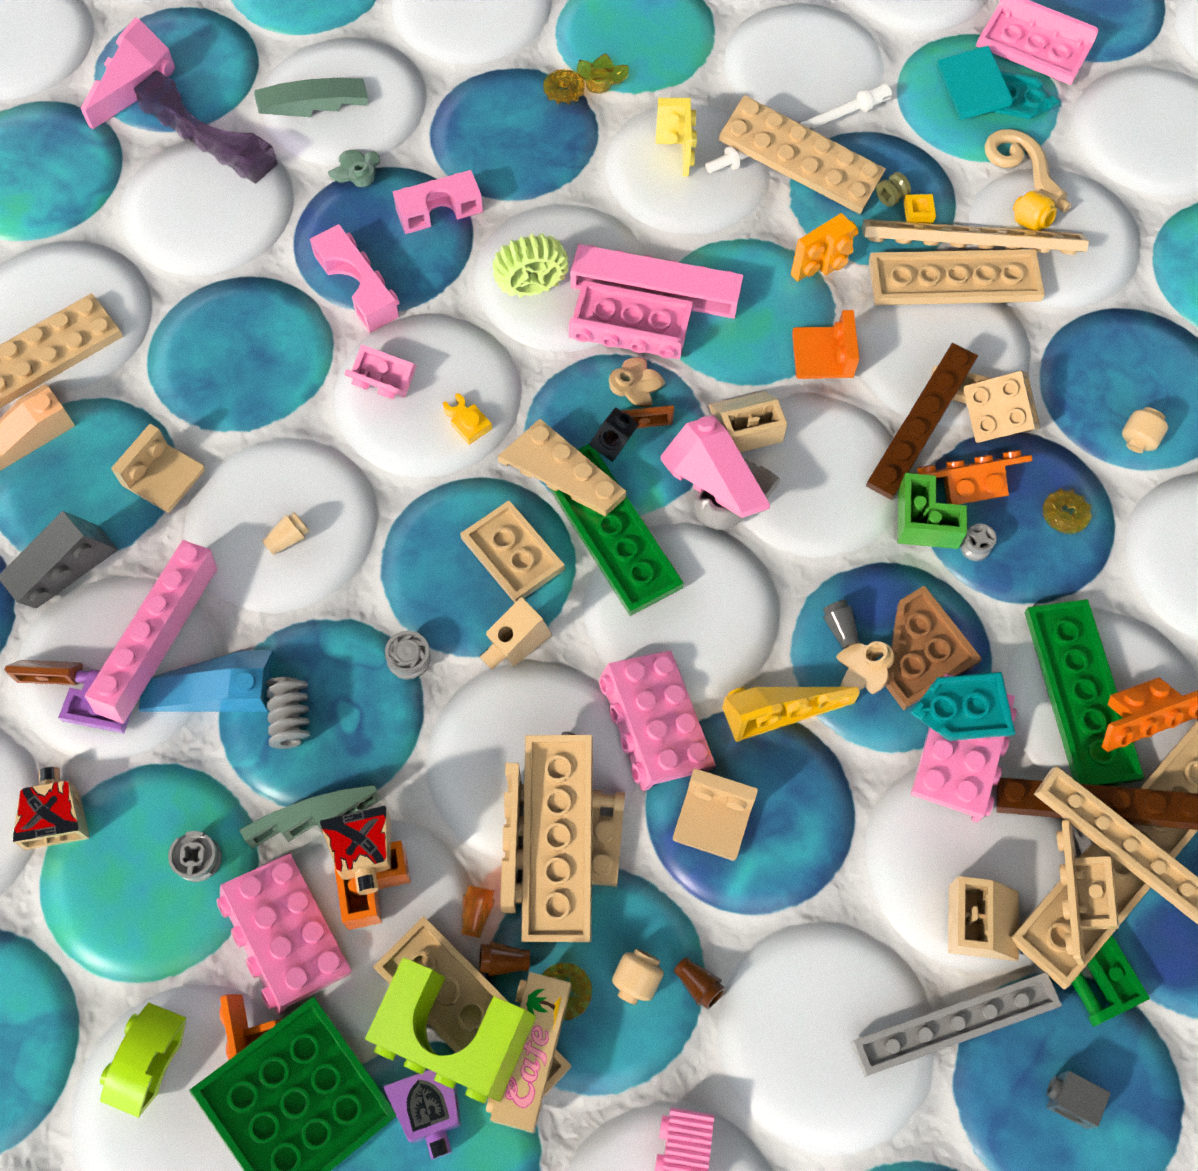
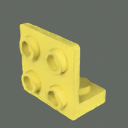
M658 98L656 144H682L683 176H689V166H694L695 150L691 148H696L697 131H694V128H692L696 126V110H691V98Z

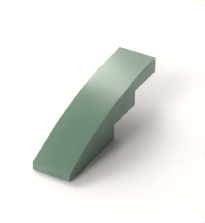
M360 78L307 79L281 83L257 89L254 92L259 114L311 117L313 110L339 111L341 104L366 106L368 101L364 80Z
M374 785L338 790L305 799L274 811L239 831L252 849L280 832L290 842L316 825L323 833L320 825L321 820L364 811L382 799Z

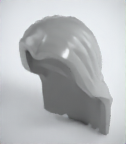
M743 458L768 499L778 486L780 478L763 466L757 467L755 463H749L748 459ZM705 490L701 493L698 491L695 496L694 511L697 519L709 528L727 530L733 528L744 519V517L741 518L715 502V496Z

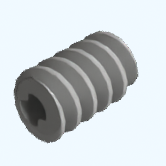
M291 677L269 679L266 681V684L269 686L267 697L270 699L267 702V709L270 711L268 722L271 724L268 727V734L272 736L269 739V746L277 749L298 747L301 745L302 739L310 737V731L301 730V727L309 725L310 719L300 717V715L309 712V707L299 705V703L308 700V694L299 692L308 688V683Z

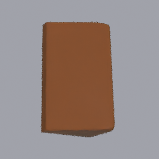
M674 405L624 410L622 412L629 414L634 421L640 424L637 429L673 424Z
M19 660L6 665L4 671L17 683L77 685L79 683L75 681V676L78 670L83 669V664L81 662Z

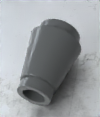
M846 600L832 603L823 608L825 614L823 619L840 643L842 649L860 642L853 608L848 606Z

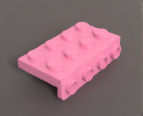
M1000 0L997 9L978 38L976 47L989 46L993 54L1071 85L1088 56L1099 30L1093 25L1030 0Z
M583 280L574 315L569 322V338H574L580 342L599 343L611 348L630 349L636 353L645 352L656 354L663 358L680 359L693 301Z
M672 651L608 663L599 679L600 689L607 696L610 704L611 719L618 726L621 734V747L625 753H628L632 764V777L639 784L640 789L646 791L654 784L691 776L694 768L705 772L711 771L716 764Z
M1007 694L1014 722L1017 709L1012 708L1015 696ZM929 727L910 795L971 815V820L978 823L985 815L989 816L992 811L994 797L990 796L992 785L996 786L999 782L1002 767L998 766L1000 755L1004 756L1007 751L1009 738L1002 736L948 741Z
M291 853L220 885V898L216 899L218 908L224 918L229 916L234 926L231 929L233 939L238 948L244 946L249 956L246 959L247 967L253 978L259 977L264 987L261 990V995L268 1009L274 1007L276 1013L280 1015L286 1011L288 1006L351 974V969Z

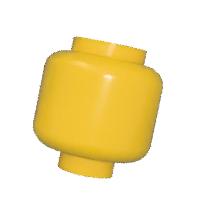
M1029 191L1024 196H1020L1013 206L1015 221L1029 230L1041 231L1044 228L1050 227L1057 214L1054 200L1037 191Z

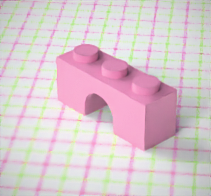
M471 170L393 191L396 211L405 234L431 227L429 213L436 207L445 206L451 208L457 220L483 212L481 193Z

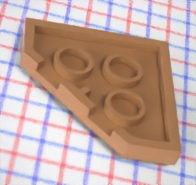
M925 585L899 601L891 642L895 658L893 664L888 668L889 678L885 687L903 711L920 701L937 677H944L945 674L960 676L980 664L982 658Z

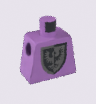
M427 1070L423 1075L419 1073L385 1085L384 1089L408 1141L413 1144L426 1140L430 1158L434 1160L452 1153L446 1131L461 1126L457 1086L455 1085V1088L452 1089L434 1081L436 1072Z

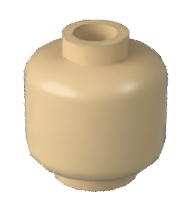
M1149 407L1134 411L1122 430V437L1127 442L1126 446L1136 453L1156 450L1168 430V424L1165 421L1166 417L1158 410Z
M636 948L634 953H624L612 977L613 984L620 990L617 996L633 1005H636L638 1000H652L664 975L663 970L659 966L660 960Z

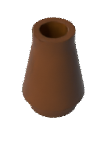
M490 941L489 944H481L479 956L480 973H487L489 977L517 971H529L530 950L519 949Z
M688 957L681 960L674 969V973L680 978L698 1006L703 1005L706 1009H710L726 990L721 984L722 979L697 965Z

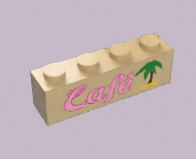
M529 972L527 981H520L516 1001L521 1002L520 1008L535 1015L536 1019L501 1101L488 1098L486 1112L491 1113V1122L535 1133L571 992L570 982Z

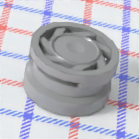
M410 630L401 631L393 635L386 644L385 658L387 666L391 673L395 674L398 678L405 680L415 679L423 675L428 669L431 661L429 645L426 639L419 633Z
M185 832V835L176 838L171 844L168 852L169 864L176 874L187 881H205L212 877L219 869L222 861L221 849L217 842L203 832Z

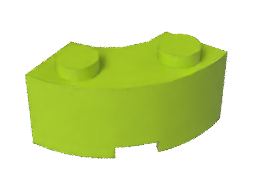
M150 1002L147 1003L139 1015L134 1013L125 1026L124 1033L126 1035L112 1063H109L101 1074L99 1082L103 1085L100 1102L139 1118L158 1095L165 1072L172 1058L182 1045L187 1018Z

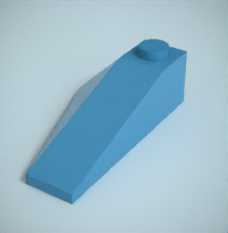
M240 650L153 676L140 696L139 711L268 712L267 702L270 699L267 697L269 686L266 684V681L272 679L274 651Z

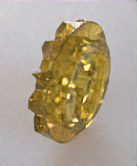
M562 69L550 73L545 78L543 89L549 101L555 100L557 105L561 102H566L569 105L572 100L578 102L579 97L584 95L585 82L578 73ZM560 87H563V88L569 87V90H566V89L560 90Z
M1060 488L1058 491L1050 493L1044 501L1042 508L1043 516L1046 522L1059 532L1067 534L1078 533L1087 527L1093 516L1090 511L1092 504H1087L1084 495L1079 496L1074 493L1073 489L1063 491ZM1065 504H1067L1068 508L1076 509L1072 515L1068 511H1062Z
M558 963L546 969L542 974L543 976L567 981V977L570 978L571 991L579 996L569 997L563 1020L570 1021L583 1014L592 998L591 981L585 971L571 963Z

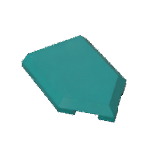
M1000 71L1012 97V106L991 112L1032 119L1058 106L1060 101L1054 95L1050 96L1043 88L1044 84L1038 78Z
M1002 672L937 677L910 712L948 741L1013 736L1016 734Z

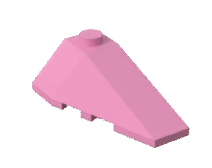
M136 17L119 35L116 41L119 47L114 57L107 58L104 63L107 67L101 81L96 80L81 107L87 124L92 129L161 86L175 69L169 48Z
M714 415L701 417L698 420L686 423L662 453L661 461L675 478L680 481L685 478L693 483L695 490L700 493L705 490L715 496V502L741 518L770 509V503L726 428Z

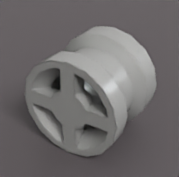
M979 523L970 526L960 545L962 554L972 561L986 559L996 544V534L986 524Z

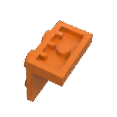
M842 310L840 320L835 322L834 327L793 328L792 340L797 379L854 378L859 362L854 310Z

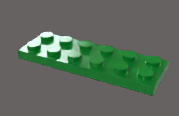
M589 444L577 449L618 484L595 449L589 446ZM549 488L629 616L683 589V581L627 496L608 515L604 516L572 500L570 495L560 490L555 491Z
M1088 599L1027 607L1024 612L1073 779L1079 784L1101 786L1140 782L1144 779V775L1133 742L1125 747H1119L1109 752L1102 748L1108 725L1123 717L1108 706L1110 695L1117 693V689Z

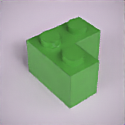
M905 473L898 489L897 544L958 549L967 534V505L936 503V476Z

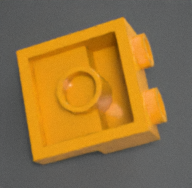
M840 213L798 239L791 276L798 282L806 276H813L819 269L826 276L834 270H841L848 263V256L854 250L853 238L858 235L856 224Z

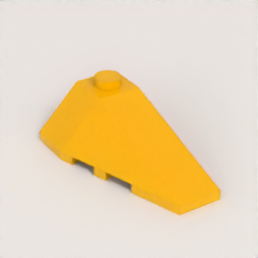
M740 687L727 694L722 708L734 739L738 742L854 704L860 691L858 687H754L748 690L745 687Z

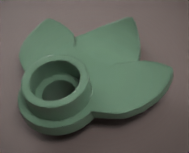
M357 150L344 151L339 156L341 165L328 171L329 177L339 183L351 181L357 187H366L373 183L375 179L374 168L380 163V157L375 151L365 155Z

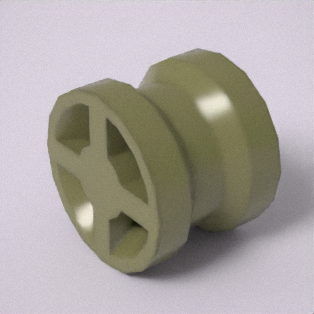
M895 172L889 176L888 180H883L877 184L876 193L885 206L892 207L898 203L899 199H904L905 195H910L911 186L902 173Z

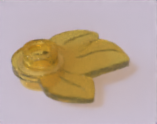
M603 54L593 63L579 60L577 73L586 81V87L589 91L602 94L607 92L612 85L622 83L628 76L629 67L628 65L614 67L609 56Z

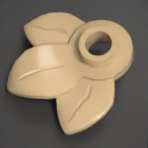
M640 357L625 360L622 367L613 370L609 376V386L614 394L626 396L634 405L650 407L652 405L650 393L659 390L665 384L663 377L655 370L647 369L646 359Z
M876 641L867 646L856 643L839 652L836 658L840 663L848 667L840 687H858L859 690L866 687L871 694L880 691L888 681V668L894 662L895 655L892 648L886 643ZM879 656H883L881 659L875 661Z

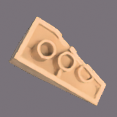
M46 384L19 398L0 418V471L75 427L64 407Z

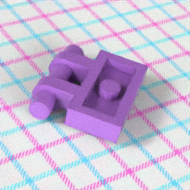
M94 669L89 672L78 670L75 681L84 684L82 690L69 688L58 718L66 723L124 734L131 713L124 724L94 713L85 694L100 671Z

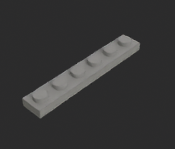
M1045 972L858 1038L851 1043L864 1077L1057 1009L1062 1004L1048 973Z

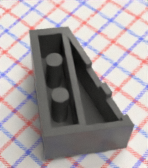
M62 511L0 573V582L17 603L37 609L118 551V548L98 525Z

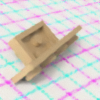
M1062 820V831H1057V845L1059 852L1064 851L1065 864L1059 865L1061 884L1067 885L1068 898L1062 899L1063 914L1065 920H1070L1071 933L1065 934L1067 954L1073 955L1078 965H1085L1083 930L1119 929L1113 863L1111 856L1076 858L1073 827L1069 820Z

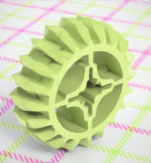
M531 233L529 237L523 238L521 236L519 240H510V245L501 246V251L495 253L496 259L492 261L494 279L502 292H507L509 296L518 294L520 298L524 295L532 296L534 294H541L544 291L549 292L552 286H559V281L564 280L565 274L568 272V256L559 240H555L553 236L545 237L543 233L538 236H534Z

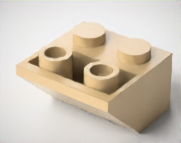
M766 391L709 404L711 414L726 428L740 453L783 442L787 422L778 399Z
M958 876L949 885L948 953L1018 961L1019 948L1016 947L1011 939L1012 935L1019 928L1018 891L994 880Z

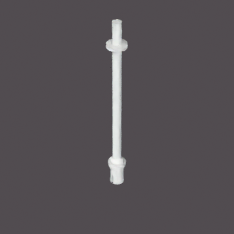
M883 83L869 91L862 90L858 92L855 100L799 124L812 130L859 109L863 112L870 111L873 106L891 99V89L888 84ZM729 146L725 148L724 156L706 163V169L708 173L715 172L726 166L735 170L740 167V160L749 156Z

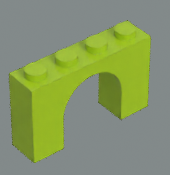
M403 957L365 1040L376 1044L374 1052L393 1061L396 1054L406 1058L403 1066L423 1075L426 1068L436 1072L434 1081L452 1089L455 1088L456 1083L468 1087L465 1095L484 1104L488 1097L500 1102L536 1016L523 1008L493 996L479 1030L471 1043L455 1054L437 1055L428 1041L427 1020L446 977Z

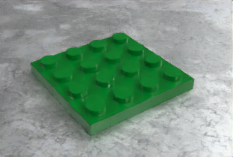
M314 996L189 1090V1093L243 1171H331L396 1117L390 1103Z

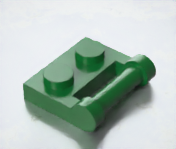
M1113 935L1109 937L1087 964L1088 969L1110 1006L1105 1009L1101 1007L1082 972L1072 982L1073 987L1090 1014L1087 1018L1092 1027L1150 999Z

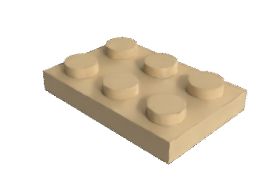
M510 500L460 533L463 542L514 603L521 597L526 598L565 570L564 563Z

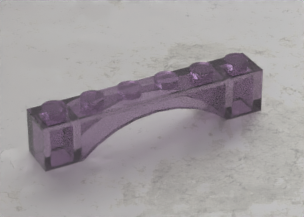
M155 70L134 88L138 98L137 104L144 113L153 115L162 125L171 127L183 139H189L195 143L202 152L210 153L219 163L234 169L241 178H247L256 184L278 164L273 146L254 133L220 130L195 118L182 104L175 81L158 70Z

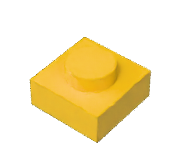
M933 194L905 195L904 209L906 222L934 223L936 213Z

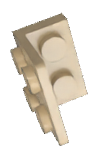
M1018 371L964 386L963 389L972 429L977 443L1041 429L1028 372Z
M152 424L145 428L111 468L123 487L167 513L173 510L205 471L204 465L168 445L160 429Z
M694 768L673 834V841L735 861L758 789Z

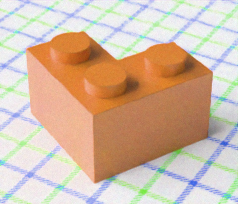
M401 840L391 842V869L376 873L379 889L411 883L406 849ZM335 867L341 918L345 927L348 930L381 924L382 916L378 891L359 895L355 878L342 880Z

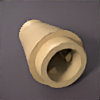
M293 512L289 516L286 514L262 542L274 555L278 551L280 552L305 539L304 535L309 532V529L298 515Z

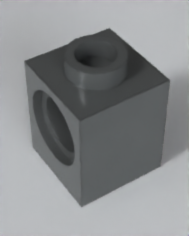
M1068 1071L1051 1079L1046 1091V1096L1050 1097L1046 1108L1085 1129L1099 1127L1111 1092Z

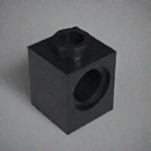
M615 407L589 443V446L613 462L640 424L634 421L629 414Z

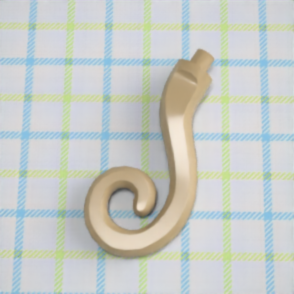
M1001 129L993 132L987 138L984 149L986 157L991 163L1002 168L1016 167L1024 158V150L1032 161L1035 191L1051 197L1055 202V208L1060 209L1063 213L1070 209L1072 204L1066 200L1068 194L1051 179L1045 152L1033 137L1018 130ZM1004 143L1012 144L1009 156L1001 154L997 147Z

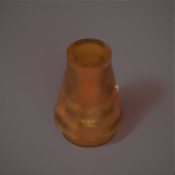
M467 885L466 894L462 893V935L481 938L484 926L496 901L493 899L494 890Z

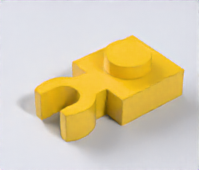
M455 394V400L458 404L455 407L449 406L446 401L443 402L445 414L452 417V427L469 445L492 430V423L475 404L468 408L466 407L465 399L461 394Z

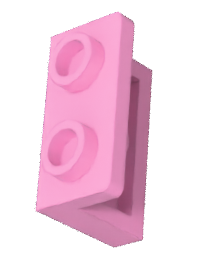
M361 344L352 371L346 369L344 375L353 378L351 384L368 390L369 385L379 388L377 394L394 400L395 395L405 398L417 365Z

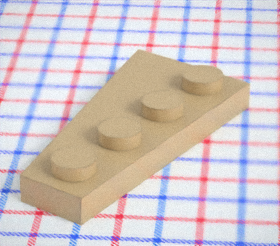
M541 419L536 421L498 455V462L519 469L521 474L529 478L533 476L546 483L547 487L570 495L572 500L604 516L608 515L626 498V490Z
M505 763L508 791L504 792V814L507 821L503 827V852H505V858H502L500 907L502 913H516V903L522 904L523 883H517L518 870H523V849H519V836H523L524 816H520L521 804H524V784H522L519 763Z

